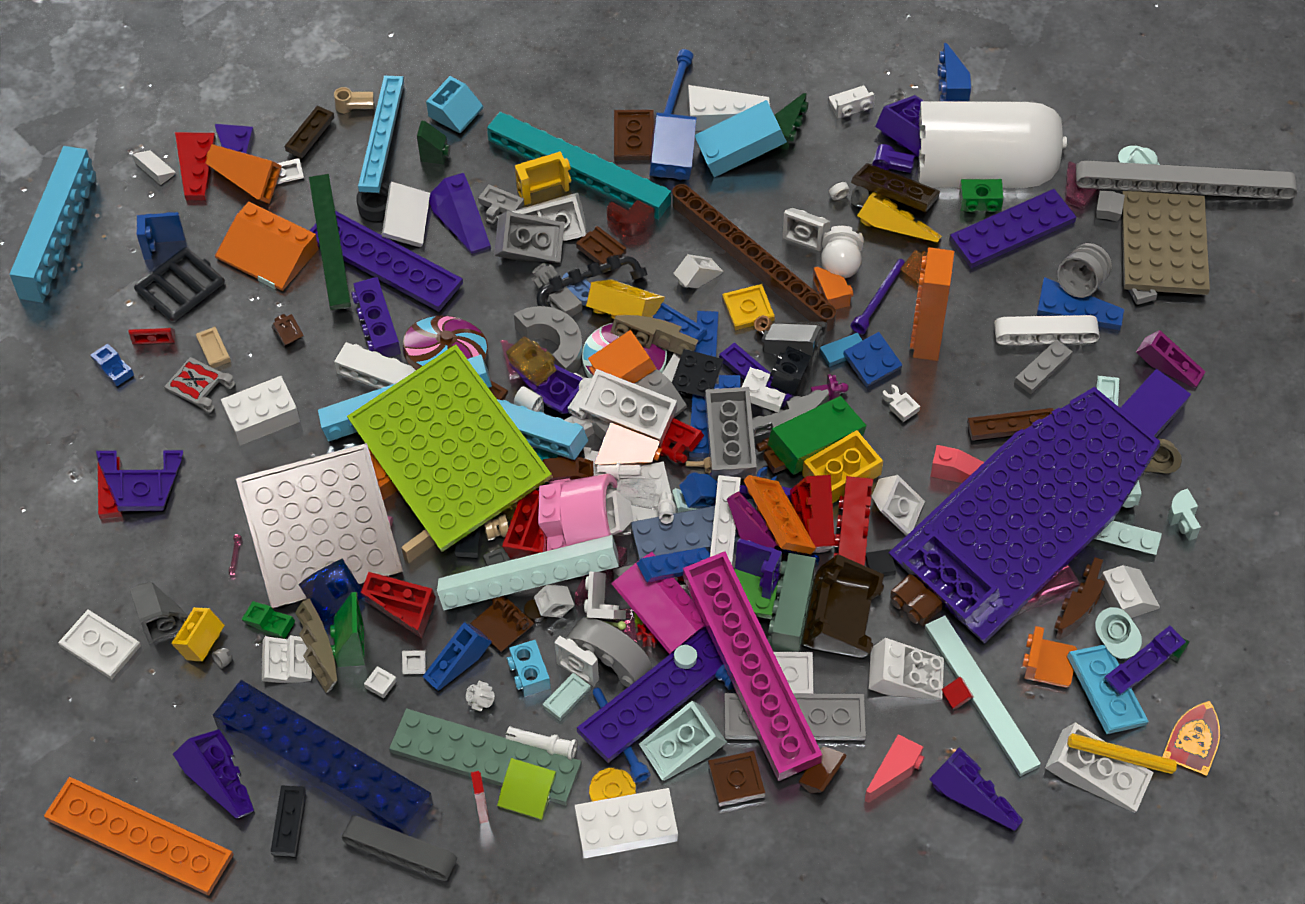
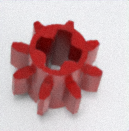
M644 623L642 625L638 624L637 640L643 641V647L652 646L655 648V645L658 643L656 637Z

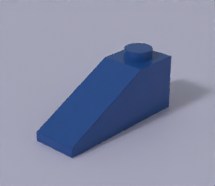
M464 622L422 677L439 691L479 660L492 641L479 629Z

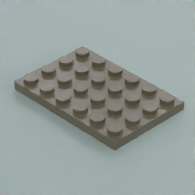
M1122 191V194L1125 195L1122 210L1124 289L1131 290V288L1143 291L1153 289L1157 292L1208 295L1210 284L1205 196Z

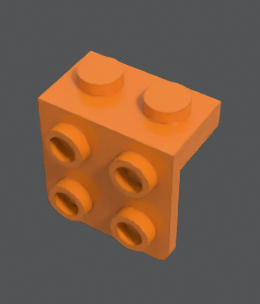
M1035 626L1034 633L1029 634L1026 647L1030 648L1029 654L1025 653L1022 667L1026 668L1024 679L1065 688L1070 687L1074 669L1067 655L1070 651L1077 650V648L1073 645L1042 639L1044 628Z

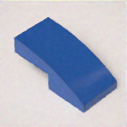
M106 344L90 355L103 373L116 386L134 376L132 369L121 360L119 354L109 344Z

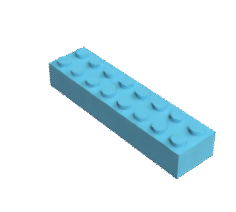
M63 146L9 274L19 299L43 303L45 296L50 292V284L52 279L56 277L58 264L63 260V252L70 243V235L72 230L76 228L78 215L82 213L85 198H88L90 186L96 179V172L93 170L92 160L89 158L87 149Z

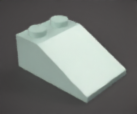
M691 701L639 743L661 780L665 781L710 757L725 745L727 741L705 708Z

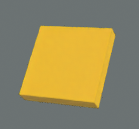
M762 284L722 294L723 302L735 331L754 326L755 320L762 315L767 316L771 321H775V315Z

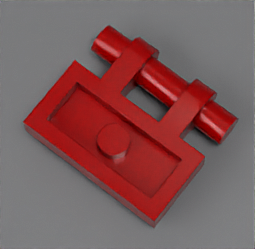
M673 418L661 447L659 446L662 449L660 455H666L674 462L685 463L687 456L682 453L685 449L692 452L704 437V434L701 430ZM671 443L675 444L673 448H669L668 446Z

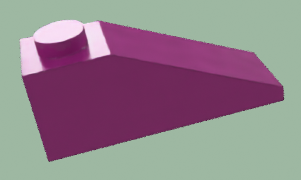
M1161 330L1145 337L1136 351L1151 367L1193 388L1197 387L1206 372Z
M739 491L727 498L740 539L749 540L774 549L779 547L776 544L773 533L766 526L765 519Z

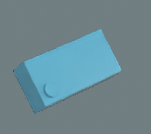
M767 100L695 135L696 141L714 177L787 142Z

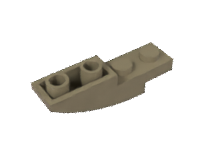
M616 315L610 332L620 337L631 330L642 346L650 349L651 345L655 344L679 355H682L683 349L695 352L699 341L681 333L682 326L661 319L638 315Z

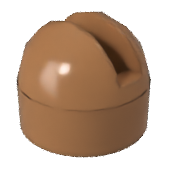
M765 315L759 316L754 322L755 329L762 334L766 330L769 331L772 325L771 320ZM763 323L766 325V327L763 328L760 325Z

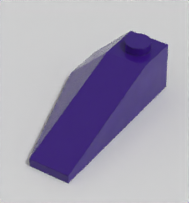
M461 173L444 178L430 193L429 205L433 214L442 220L445 227L457 236L460 243L471 254L490 249L491 245L465 174Z
M521 348L509 362L512 369L533 392L543 397V403L546 406L562 414L570 413L567 408L578 393L580 381L584 378Z
M220 729L189 738L173 753L184 773L236 819L251 814L254 809L246 787L240 783L238 777L240 774L239 767L234 766L232 761L233 750Z
M959 747L930 777L929 780L932 782L933 787L937 791L944 793L947 797L1015 831L1023 819L1004 797L997 796L994 789L995 785L992 781L983 779L979 774L982 769Z

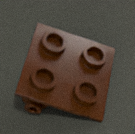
M505 596L492 598L493 605L470 623L492 641L491 644L500 652L504 651L535 625Z

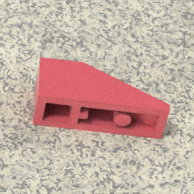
M937 445L930 477L963 483L984 462L959 449Z
M898 734L866 790L865 801L871 802L910 777L915 768L919 770L925 759L922 756L923 746Z

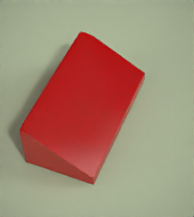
M173 328L132 329L128 331L133 345L175 343V329Z

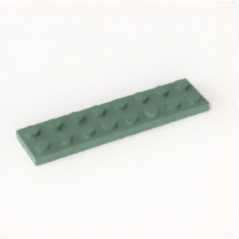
M407 708L389 748L390 753L471 777V772L479 771L481 772L482 781L499 786L503 785L511 758L553 770L557 774L549 795V801L565 806L582 765L581 760L574 758L569 760L568 757L555 753L551 755L547 753V750L522 744Z

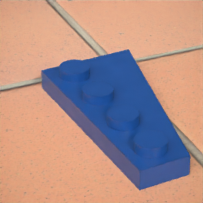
M1044 277L1037 315H1092L1097 318L1098 327L1120 331L1124 314L1123 308L1093 296L1084 298L1074 297L1068 294L1061 287L1060 283Z

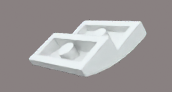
M291 635L288 639L264 637L262 646V681L276 683L311 681L312 669L303 657L308 648L301 637Z

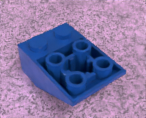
M944 43L943 51L939 52V63L941 64H938L937 75L941 78L938 82V90L942 93L939 101L969 102L971 94L970 72L950 46Z

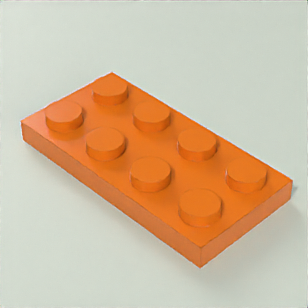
M748 475L744 479V483L748 488L747 491L757 504L758 511L763 515L766 526L773 533L776 544L781 549L812 554L816 547L779 481Z

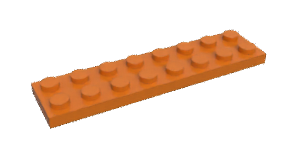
M72 777L68 778L44 815L45 820L208 896L234 855L231 850Z

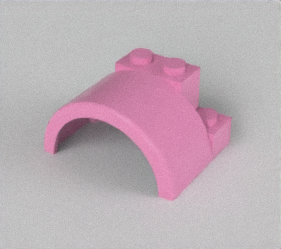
M603 474L574 480L567 478L549 481L548 485L539 486L538 524L547 537V551L611 535L606 511V490L608 485L617 488V480L613 475Z

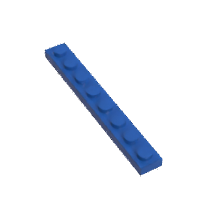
M697 311V323L706 328L708 334L697 344L695 352L716 357L718 312ZM693 394L691 426L701 430L704 437L692 452L689 451V457L707 458L710 455L705 397Z

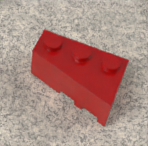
M538 490L532 491L518 501L502 545L510 559H518L547 551V537L538 524Z

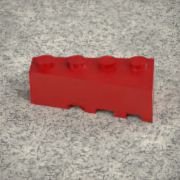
M846 476L845 494L840 496L839 509H843V513L838 515L837 528H841V533L836 534L835 547H839V552L834 553V556L839 554L865 566L873 479Z

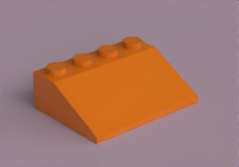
M248 202L236 215L215 254V258L257 279L259 275L275 283V288L283 291L319 249L315 233Z

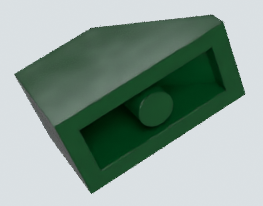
M421 120L417 133L420 162L444 165L446 157L450 155V145L447 144V136L426 121Z

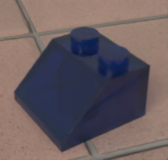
M343 558L314 572L298 584L307 599L311 600L322 622L334 617L352 592H357L358 601L364 598L361 594L362 588Z

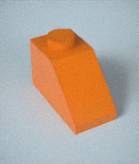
M814 267L813 282L819 295L833 305L836 310L850 306L853 290L851 285H847L845 278L820 267Z

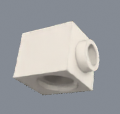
M548 584L534 596L541 616L562 618L574 606L567 586Z

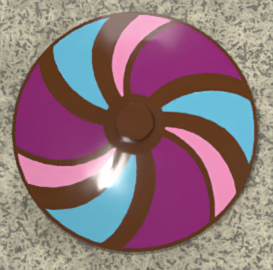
M431 316L415 322L407 329L403 338V354L409 365L417 370L456 344L467 359L482 355L485 362L488 353V343L481 330L466 320L452 316Z

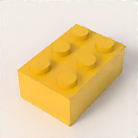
M856 430L803 461L802 475L804 478L806 476L831 475L832 503L840 499V496L845 494L846 476L875 479L882 473L883 460Z

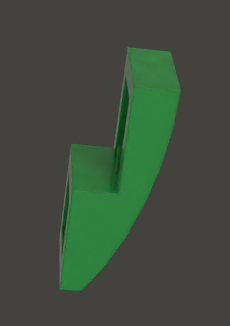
M254 601L242 618V621L281 639L286 638L295 623L292 616L275 612L271 606Z

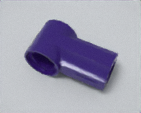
M881 144L877 147L872 165L885 170L891 168L911 173L915 155L897 152L891 146Z

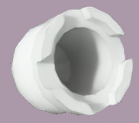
M834 226L831 228V231L824 232L822 241L823 251L821 254L823 269L845 279L857 273L862 262L861 251L864 244L862 233L857 234L849 226Z

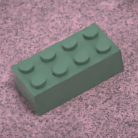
M789 553L787 561L782 563L781 580L778 582L777 599L774 601L773 618L770 620L768 630V642L773 652H799L814 580L815 557Z

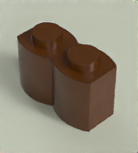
M911 574L891 590L890 598L893 606L907 612L908 618L915 624L918 623L924 626L942 610V600Z

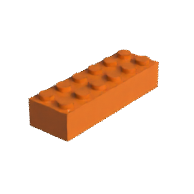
M928 247L927 256H922L910 349H914L913 358L934 361L939 359L951 282L953 250Z

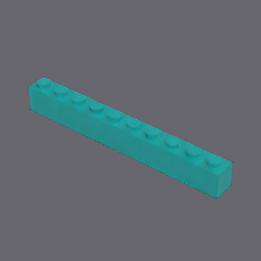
M499 112L487 127L489 141L529 160L561 151L564 159L567 158L569 161L570 170L568 172L572 180L657 220L662 217L671 205V191L666 187L657 185L647 178H642L630 170L616 166L613 162L601 159L595 154L588 153L580 147L573 146L561 138H556L543 130L532 127L526 122L519 121L511 115Z

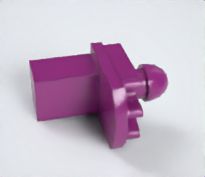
M829 374L827 375V384L811 387V392L828 389V401L839 397L841 392H847L849 386L846 383L838 384L836 375L831 376Z

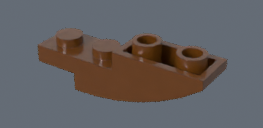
M1094 557L1092 565L1087 564L1083 577L1087 578L1086 582H1081L1078 591H1072L1070 598L1065 597L1061 608L1062 611H1065L1063 617L1058 616L1054 629L1058 630L1056 639L1061 640L1076 630L1088 618L1098 603L1105 581L1098 579L1103 563L1102 559Z

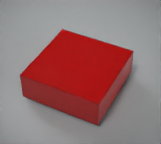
M962 677L957 678L941 689L955 710L974 697Z

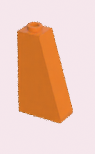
M211 144L210 150L207 153L206 160L207 165L262 202L270 204L282 165L271 160Z

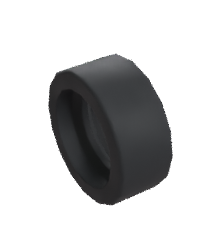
M381 183L379 193L358 191L356 195L358 211L366 220H384L386 204L378 208H371L364 203L373 196L388 198L389 186L387 184Z

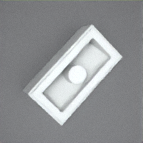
M151 150L133 154L135 164L160 185L176 174L172 168Z
M299 158L277 163L282 165L276 184L304 178Z

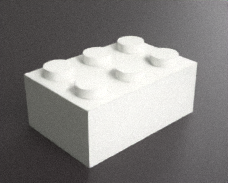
M282 376L221 399L224 413L240 446L300 422L297 407Z

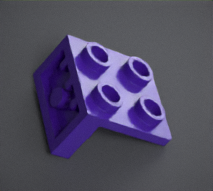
M738 539L735 569L761 577L759 587H762V597L771 599L780 577L782 552L749 540Z

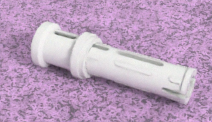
M511 726L507 730L509 736L506 735V739L547 750V753L551 755L555 753L566 756L569 760L575 757L578 741L575 739L569 741L561 739L555 734L548 737Z

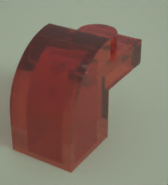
M639 200L629 210L610 202L607 206V220L619 226V234L629 237L638 236L647 231L655 221L654 208Z

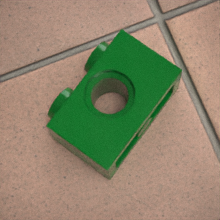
M961 179L959 190L961 211H1002L1004 199L1002 179Z

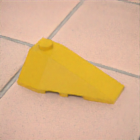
M875 192L868 197L857 215L861 218L860 221L869 227L872 225L877 228L938 242L942 237L923 222L918 221L916 223L913 221L915 218L908 211H899L897 209L898 204Z

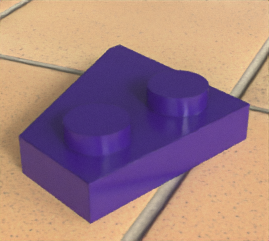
M215 124L221 147L246 154L249 153L254 134L253 127Z

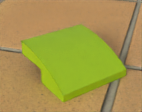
M511 758L497 806L543 820L550 800L549 795L557 774L556 771Z

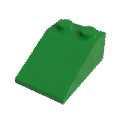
M352 592L335 614L334 625L330 626L331 639H335V645H331L334 659H336L337 667L365 665L364 622L357 592Z

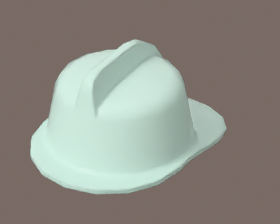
M1127 146L1118 155L1120 163L1160 165L1157 155L1149 148Z
M1110 607L1098 615L1095 622L1096 632L1113 656L1120 659H1128L1140 650L1142 636L1131 617L1124 610Z

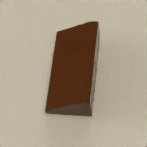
M822 747L820 749L822 753L821 763L808 768L800 778L799 783L809 793L823 792L847 756L845 753L828 747Z

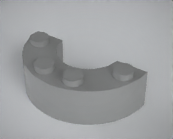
M545 306L525 308L514 314L515 329L527 342L540 338L552 340L559 346L558 350L552 354L553 364L573 374L578 372L582 363V335L573 318L561 310Z
M582 618L565 638L566 640H573L582 650L591 651L605 665L610 666L618 675L621 683L626 687L632 685L653 668L649 657L636 642L619 629L601 620Z

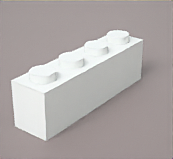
M347 342L334 361L337 374L377 389L398 383L416 371L411 365L401 363L395 358H388L376 351L371 352L357 344L352 345Z

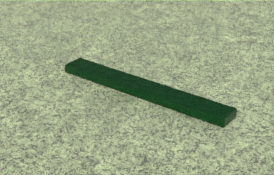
M329 174L309 177L330 310L351 307L330 177Z

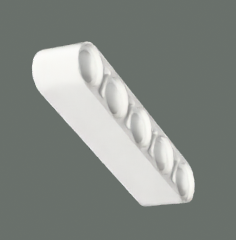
M1092 315L1001 317L994 322L996 342L1000 345L1052 344L1055 340L1062 344L1094 343L1100 338L1097 318Z

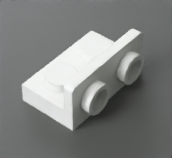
M863 85L829 96L828 103L838 119L873 108L875 95L873 92L869 93Z

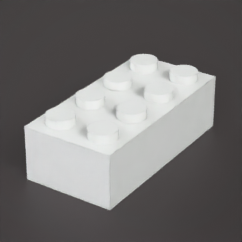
M669 788L575 805V816L583 859L677 842L678 831Z

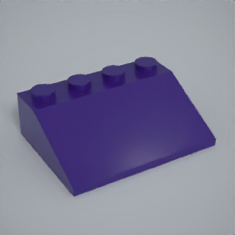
M913 95L884 106L875 127L881 130L883 135L893 138L898 145L906 147L912 151L913 155L919 157V150H921L919 112L920 104L923 100Z

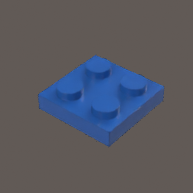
M880 332L843 352V355L866 388L902 368V363Z

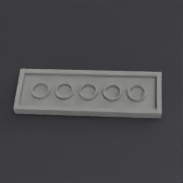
M725 693V739L759 740L738 694ZM794 694L815 740H865L864 694Z

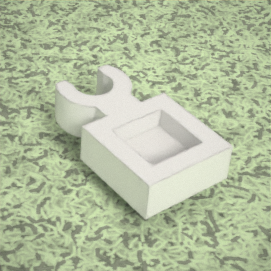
M891 386V392L894 394H888L885 390L883 391V399L886 402H890L889 409L903 422L920 411V406L907 393L899 394L897 386Z

